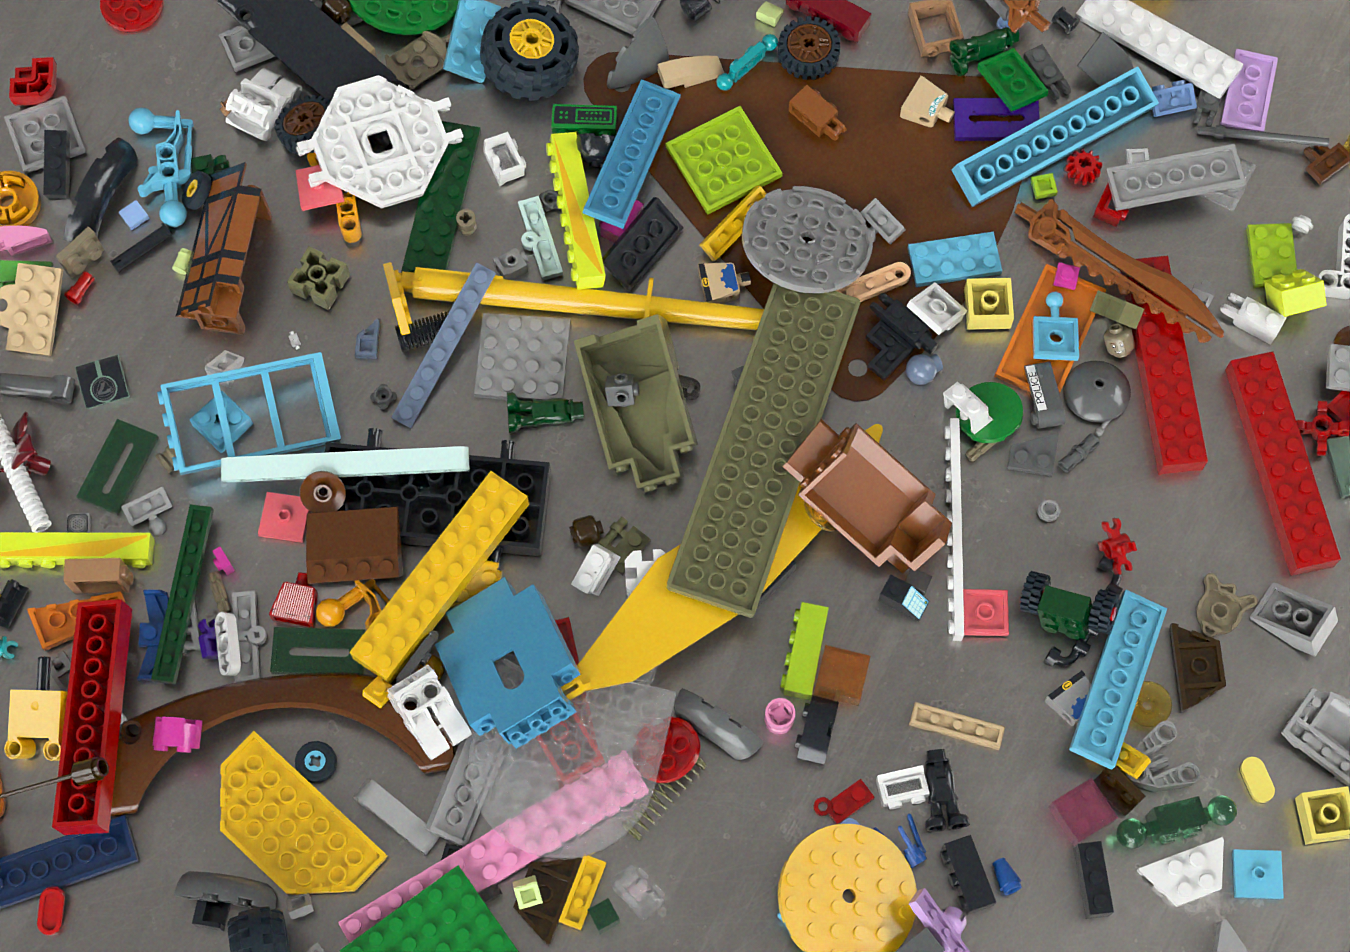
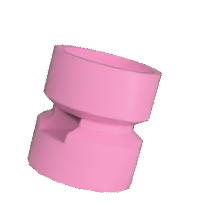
M784 698L772 700L768 703L765 710L764 723L766 728L778 735L790 731L795 720L794 705Z

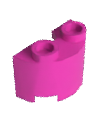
M156 717L153 737L154 750L168 751V747H177V752L191 753V749H199L202 721L177 717Z

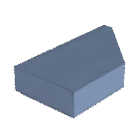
M377 318L373 324L357 334L355 358L378 359L381 319Z

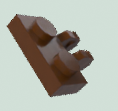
M1340 142L1331 149L1325 146H1314L1321 156L1310 146L1304 149L1305 156L1312 162L1305 170L1319 185L1350 163V153Z

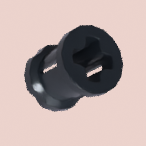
M1063 6L1054 14L1052 22L1054 24L1058 23L1065 29V33L1070 34L1077 27L1080 19L1070 15Z

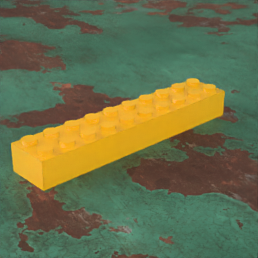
M490 471L350 651L352 658L376 676L391 684L529 506L528 496Z

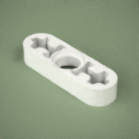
M220 612L215 619L219 669L222 675L235 677L241 668L236 617L233 613Z

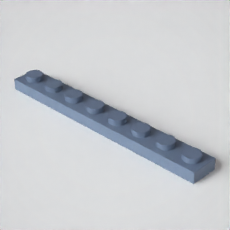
M476 262L393 413L392 419L412 428L496 275L494 271Z

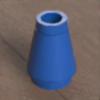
M1000 858L992 863L1000 891H1003L1005 895H1010L1022 888L1021 879L1005 858Z

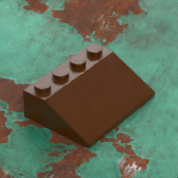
M398 507L307 513L306 567L308 584L395 578L404 575Z

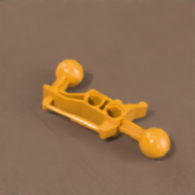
M374 579L367 581L365 584L355 580L356 587L339 599L327 598L322 600L317 606L316 618L324 626L333 627L339 625L344 618L345 610L364 598L370 608V615L365 622L367 630L381 612L376 595L370 590L374 588L386 604L390 600L376 585ZM432 655L426 665H429L434 670L438 680H440L444 674V665L439 657ZM420 665V667L418 668V670H420L421 668H423V667H425V666Z

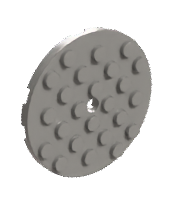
M794 186L791 190L782 191L777 189L765 194L763 199L758 202L756 201L750 207L742 228V244L752 265L770 281L781 287L798 292L826 293L844 288L862 275L871 257L873 247L871 231H868L865 225L866 220L857 209L853 210L845 204L846 200L818 188ZM803 237H809L812 241L805 243Z

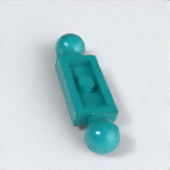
M767 34L762 38V42L759 41L755 46L751 45L740 59L737 58L730 64L728 74L723 73L718 76L716 81L718 88L729 90L733 86V82L736 83L765 57L766 51H773L777 48V37L773 34Z

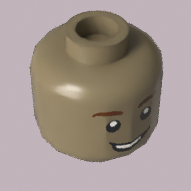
M1120 323L1113 324L1104 333L1107 352L1115 357H1126L1135 347L1132 330L1126 325Z

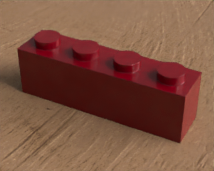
M786 0V5L790 9L799 11L806 16H811L813 21L815 17L820 18V23L823 20L827 21V26L831 24L834 27V31L836 30L842 34L847 40H853L857 43L871 22L872 13L848 0Z

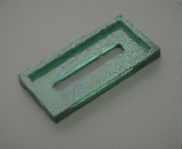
M117 419L76 497L81 501L119 515L122 510L121 506L125 504L159 437L152 432ZM128 443H132L133 448L110 492L103 493V487L106 485L118 462L120 454H122Z
M274 627L270 672L271 674L363 673L364 666L352 658L350 651L366 630ZM305 647L345 648L349 650V655L346 657L291 655L290 650L292 648Z

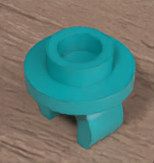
M2 636L0 639V657L3 656L6 659L14 658L15 655L7 652V647H17L18 643L15 641L7 642V637Z

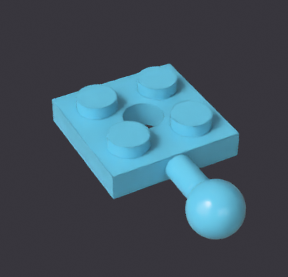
M1051 292L1046 297V304L1050 308L1051 317L1034 316L1032 320L1033 359L1078 361V318L1059 317V308L1063 304V296L1059 292ZM1058 335L1061 341L1054 342L1050 336Z

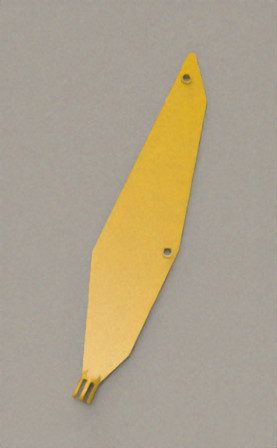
M874 424L865 431L879 443L883 427L880 424ZM800 483L763 592L828 523L826 519L798 495L802 487ZM680 545L655 561L577 665L581 675L561 687L569 700L585 691L633 682L739 615L667 589V581Z

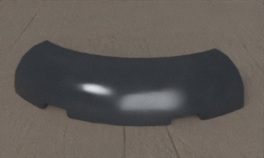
M118 137L107 145L104 156L101 159L96 158L89 168L74 198L77 205L73 215H68L63 240L72 242L87 227L91 228L98 237L103 216L113 194L125 176L138 166V157L135 149L122 138Z

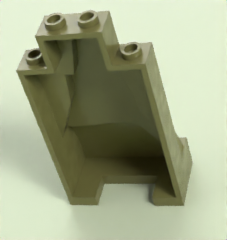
M658 314L637 320L638 325L600 337L593 334L573 340L608 467L620 473L629 470L631 465L637 489H644L645 492L658 489L657 485L666 483V486L679 483V479L683 478L684 474L677 451H680V454L687 453L693 450V446L698 445L677 371L680 369L668 323L665 318ZM620 373L634 374L635 383H639L640 390L639 396H636L635 405L608 407L605 391L607 376Z

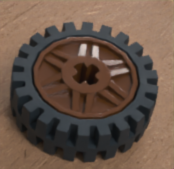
M806 16V20L803 21V18L800 17L797 22L792 20L790 25L787 24L784 30L781 31L778 40V59L780 63L782 62V67L784 69L787 68V72L790 75L794 72V77L796 78L803 75V80H807L808 76H811V80H815L817 75L819 78H822L825 73L828 75L831 69L835 68L840 55V37H838L837 31H834V27L831 24L827 26V21L823 20L820 23V18L818 17L811 21V16Z
M309 95L304 96V100L298 98L296 99L297 103L294 104L292 101L289 103V108L284 107L282 109L284 113H280L279 119H276L275 131L279 140L289 152L298 154L296 149L298 147L297 142L312 139L326 109L331 103L324 96L312 95L311 98Z

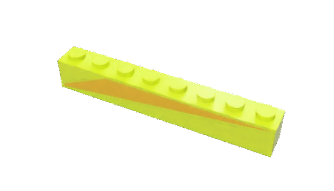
M576 132L554 133L550 136V143H546L547 155L551 156L550 172L555 175L553 187L554 191H558L559 195L557 196V207L562 210L560 214L561 226H565L566 230L564 232V243L569 245V250L567 251L568 262L573 265V268H571L572 281H576L577 290L602 288L606 275L595 221L593 217L583 214V209L589 198L581 153L577 148Z
M0 532V568H9L10 565H18L21 568H32V565L54 568L55 565H64L65 559L121 558L125 565H132L134 568H145L146 565H153L155 539L151 533Z

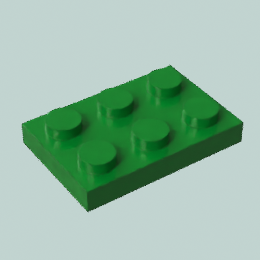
M1015 48L978 63V71L1011 112L1048 96V89Z

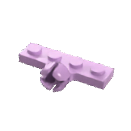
M926 888L917 890L909 905L924 927L929 929L944 948V952H970L961 939V933L967 924L965 915L959 919L962 911L953 906L947 907L946 910L943 908L941 911Z

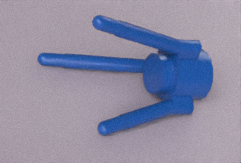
M909 813L907 817L916 844L912 845L902 826H898V830L908 847L904 850V856L910 867L913 868L926 860L927 857L924 854L926 850L922 845L913 817ZM876 827L873 828V830L881 833Z

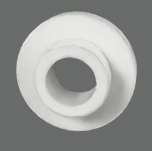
M1300 215L1292 219V227L1301 233L1307 234L1314 227L1311 224L1312 220L1306 216Z

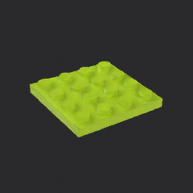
M741 106L666 143L667 150L707 215L744 197L756 186L763 187L781 178L783 174Z

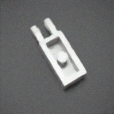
M1234 293L1228 294L1226 297L1227 301L1239 307L1240 310L1228 304H1223L1220 307L1222 313L1233 318V324L1236 327L1271 345L1287 317L1249 297L1244 299Z

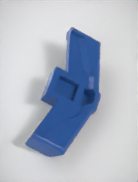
M143 590L149 623H140L138 645L140 647H147L139 675L137 676L138 681H152L151 677L169 600L168 593L163 590Z

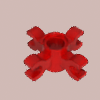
M1318 401L1317 416L1313 419V422L1296 420L1300 434H1311L1313 439L1317 441L1318 456H1326L1327 439L1331 437V434L1349 436L1350 422L1341 421L1334 423L1327 416V401ZM1324 426L1327 430L1321 431L1317 427Z
M1112 518V528L1109 527V522L1107 521L1101 523L1102 529L1108 535V539L1097 543L1099 551H1103L1108 559L1114 558L1113 571L1115 574L1120 575L1122 574V564H1124L1126 571H1132V563L1127 560L1126 554L1137 551L1135 541H1131L1126 533L1120 534V519Z

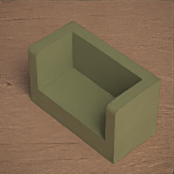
M1098 290L1090 311L1136 329L1144 308Z

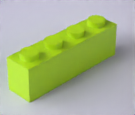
M802 602L801 608L795 609L793 622H797L796 631L791 630L789 644H793L792 653L787 652L785 666H789L788 674L782 675L780 685L781 688H785V696L811 701L829 607Z

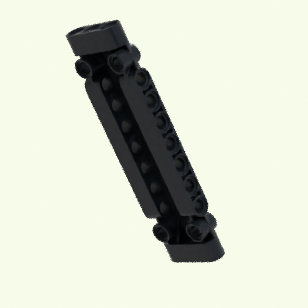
M310 0L217 1L218 5L246 28L260 44L316 93L329 99L330 102L338 87L378 75L396 86L400 85L408 89L390 69ZM246 14H251L249 19L243 20ZM387 130L369 135L384 150L387 151L393 148Z

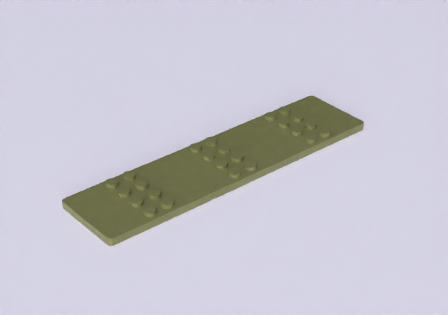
M776 283L773 284L668 578L666 587L669 591L749 618L755 616L800 483L783 468V465L822 418L860 306L858 298L837 291L803 293L781 287Z

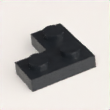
M881 320L870 330L865 338L880 350L868 364V368L883 381L894 372L914 349V347Z

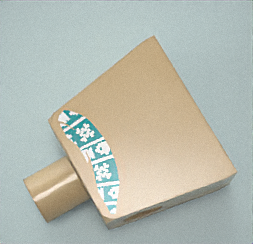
M920 76L901 107L900 117L927 127H933L938 118L949 123L955 111L945 107L948 99L947 93L923 76Z

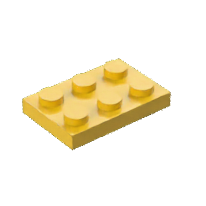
M391 262L385 263L383 267L401 335H406L410 333L408 325L412 324L400 275L398 269L393 270Z

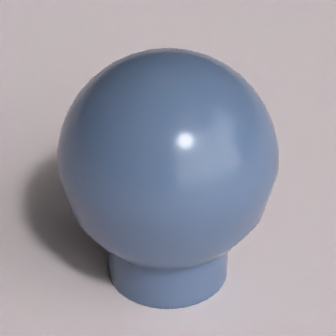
M924 354L915 355L906 365L908 378L918 385L929 383L934 379L937 372L943 370L942 361L937 354L930 357Z

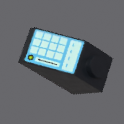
M891 574L878 600L918 622L929 604V600L911 584Z

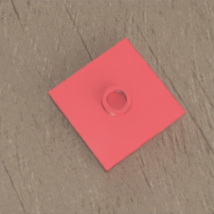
M320 165L296 170L302 211L345 202L343 190L328 182H323L313 188L310 187L308 181L309 174L321 172Z
M267 492L258 536L303 543L307 527V513H310V511L305 508L300 496Z
M963 589L964 635L1008 636V590Z

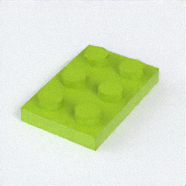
M1291 223L1248 224L1246 231L1253 288L1265 287L1264 281L1272 279L1271 277L1274 275H1289L1294 270H1297Z

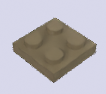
M87 227L59 252L56 257L65 272L73 279L76 275H80L88 264L97 260L104 251V248L95 232Z

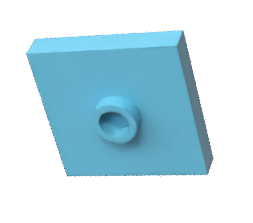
M1232 850L1234 898H1284L1281 851Z

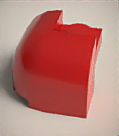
M54 57L32 58V67L15 68V78H10L9 98L15 106L45 103L54 95L57 84V63Z

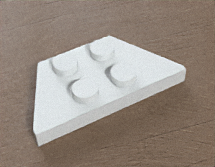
M1222 837L1141 867L1137 871L1141 876L1146 877L1160 893H1164L1167 899L1176 907L1222 889L1224 840Z

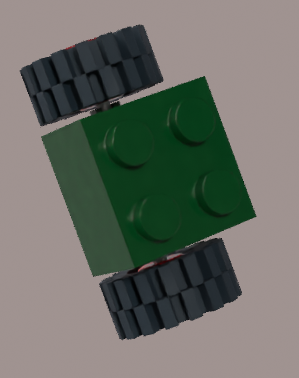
M1035 571L1029 572L1021 593L1020 610L1039 615L1041 626L1044 630L1050 633H1064L1072 639H1086L1089 629L1105 634L1110 633L1119 608L1120 596L1118 593L1100 589L1092 604L1091 597L1051 587L1050 575Z

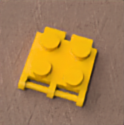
M486 560L450 608H455L502 578V571L498 570L499 563Z

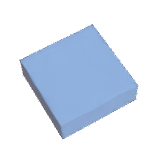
M137 200L118 212L131 230H134L150 219Z

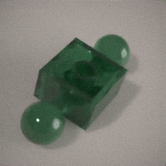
M1219 795L1212 798L1207 807L1203 808L1200 797H1192L1154 807L1145 816L1146 823H1142L1134 818L1123 820L1117 827L1116 836L1119 843L1128 849L1139 848L1144 844L1146 838L1150 836L1153 843L1161 842V845L1173 843L1180 836H1183L1184 839H1190L1198 836L1197 833L1203 831L1202 828L1208 824V821H1212L1220 826L1231 824L1237 817V805L1230 797Z

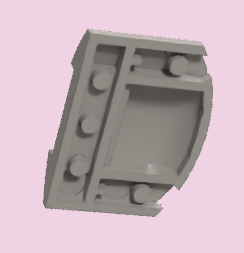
M1311 688L1281 733L1295 748L1302 750L1331 772L1335 779L1350 787V700L1330 691L1327 693Z

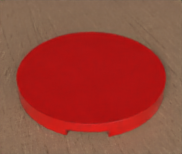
M100 0V10L105 21L111 27L124 32H136L151 26L159 18L163 9V0Z
M668 717V719L659 720L655 723L650 722L638 733L633 742L632 757L634 766L641 776L651 782L668 783L686 775L697 762L700 754L698 734L691 724L681 718Z

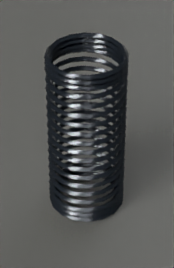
M446 311L444 314L441 312V317L437 313V318L436 315H433V318L429 316V319L428 317L422 318V322L418 319V323L414 320V324L412 322L411 327L410 324L408 325L410 333L406 335H401L399 325H395L402 352L410 351V346L412 349H414V345L418 348V344L421 347V341L423 346H425V341L429 345V340L432 344V337L435 339L448 313Z

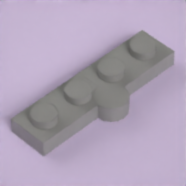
M233 592L232 607L233 614L236 617L241 668L238 675L235 676V682L260 678L258 646L265 643L267 633L262 627L258 626L256 592Z

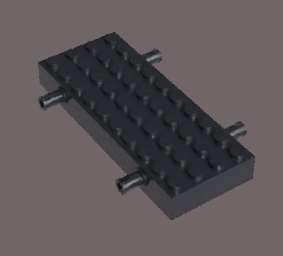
M369 428L367 446L326 442L324 453L392 450L397 448L380 447L383 431L376 428L374 432V428ZM502 440L500 458L469 455L470 470L339 477L345 486L346 497L343 505L337 511L398 507L401 544L433 546L489 472L492 471L527 495L529 500V506L487 559V561L498 562V570H500L502 553L541 556L551 477L550 462L513 459L516 443L509 440L508 446L507 440ZM320 488L322 494L328 493L326 488Z

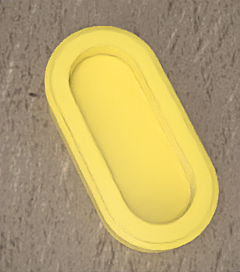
M1246 758L1240 765L1242 778L1251 797L1256 802L1266 803L1275 794L1271 778L1264 763L1259 758Z

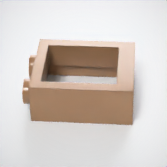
M922 0L909 4L908 17L921 57H933L939 53L951 52L949 48L950 42L959 38L964 39L952 0ZM945 13L953 37L925 43L918 19Z
M121 558L65 559L63 582L74 594L114 593L119 591L129 593V587L133 585V573L130 572L128 566L125 565Z

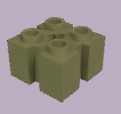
M308 246L300 259L302 268L294 269L287 284L291 293L307 299L310 295L314 304L329 310L337 298L336 287L343 288L350 276V272L346 263L333 257L327 261L323 252Z

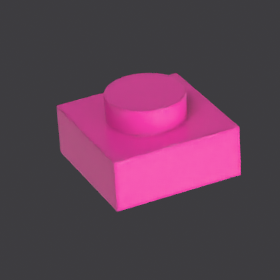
M1059 262L1053 285L1075 290L1080 267Z
M219 546L214 549L213 553L216 558L213 559V562L219 571L223 569L227 576L233 573L235 570L222 548Z

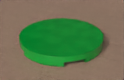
M997 382L979 383L969 388L988 407L989 416L993 419L976 434L971 432L970 419L962 420L960 418V410L956 407V418H959L961 430L970 436L972 440L981 443H997L1005 440L1016 429H1019L1023 420V405L1018 394L1012 388Z

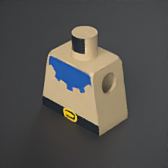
M734 263L698 264V275L705 302L727 304L740 298L739 287L751 285L749 272L736 274Z

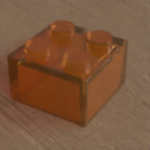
M825 645L814 695L834 700L837 690L841 691L838 701L859 706L871 656Z

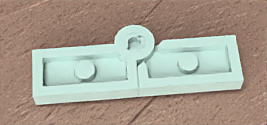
M539 196L518 201L527 231L522 235V246L526 250H533L542 281L563 275Z

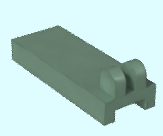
M1349 436L1327 439V453L1340 498L1350 496Z

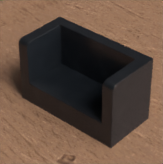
M197 900L192 924L196 927L224 932L231 903Z

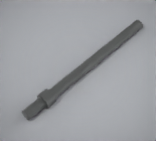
M1216 125V127L1198 126L1197 132L1200 135H1210L1219 139L1231 137L1329 146V138L1228 129L1225 126Z

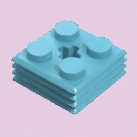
M221 391L232 443H234L253 425V422L229 396ZM212 398L190 418V422L195 429L222 453L226 450L221 425L218 423L219 416L215 398Z

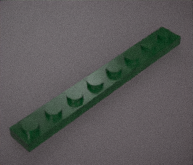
M192 504L189 506L151 680L154 682L176 684L214 512V509L209 506Z

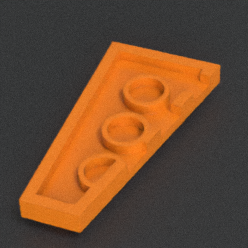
M119 591L92 596L84 600H71L63 604L55 603L41 608H28L27 611L41 647L44 651H47L74 639L78 602L122 599L125 603L126 601L122 592Z

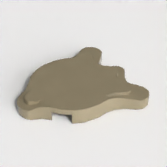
M1208 573L1204 577V594L1196 606V617L1201 626V634L1204 637L1214 638L1216 635L1232 632L1242 620L1243 613L1257 605V597L1253 594L1238 597L1235 594L1237 590L1235 584H1223L1215 574Z

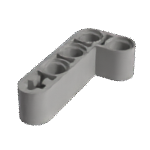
M367 779L352 797L424 855H427L440 838V836L426 830L427 824L372 779Z

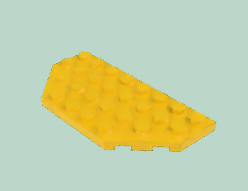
M255 731L221 764L220 831L287 895L355 892L387 859L388 855Z

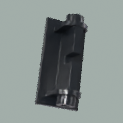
M13 579L7 581L0 597V626L6 629L10 627L29 589Z

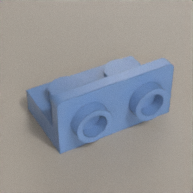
M1185 80L1172 82V87L1165 88L1164 84L1152 87V92L1159 102L1152 109L1154 117L1197 108L1193 83L1185 84Z

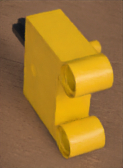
M38 657L36 690H10L8 741L4 748L6 756L10 759H29L33 757L36 753V744L32 738H49V741L45 743L43 748L44 756L50 761H60L68 691H50L51 657Z

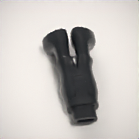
M945 749L927 751L928 760L925 762V777L930 793L928 804H930L931 813L930 818L925 821L926 831L940 832L947 828L941 805H946L949 830H957L969 826V817L966 814H961L958 808L957 801L959 799L955 792L954 773L949 758H946Z

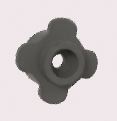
M547 190L539 195L544 212H549L555 208L558 209V191Z
M381 384L370 395L371 401L379 404L380 409L384 410L388 408L392 401L397 399V394L392 392L386 384Z

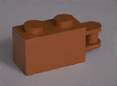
M806 85L789 101V112L818 137L825 133L832 140L836 141L840 133L846 132L845 125L837 119L838 110L836 106L823 99L816 89Z

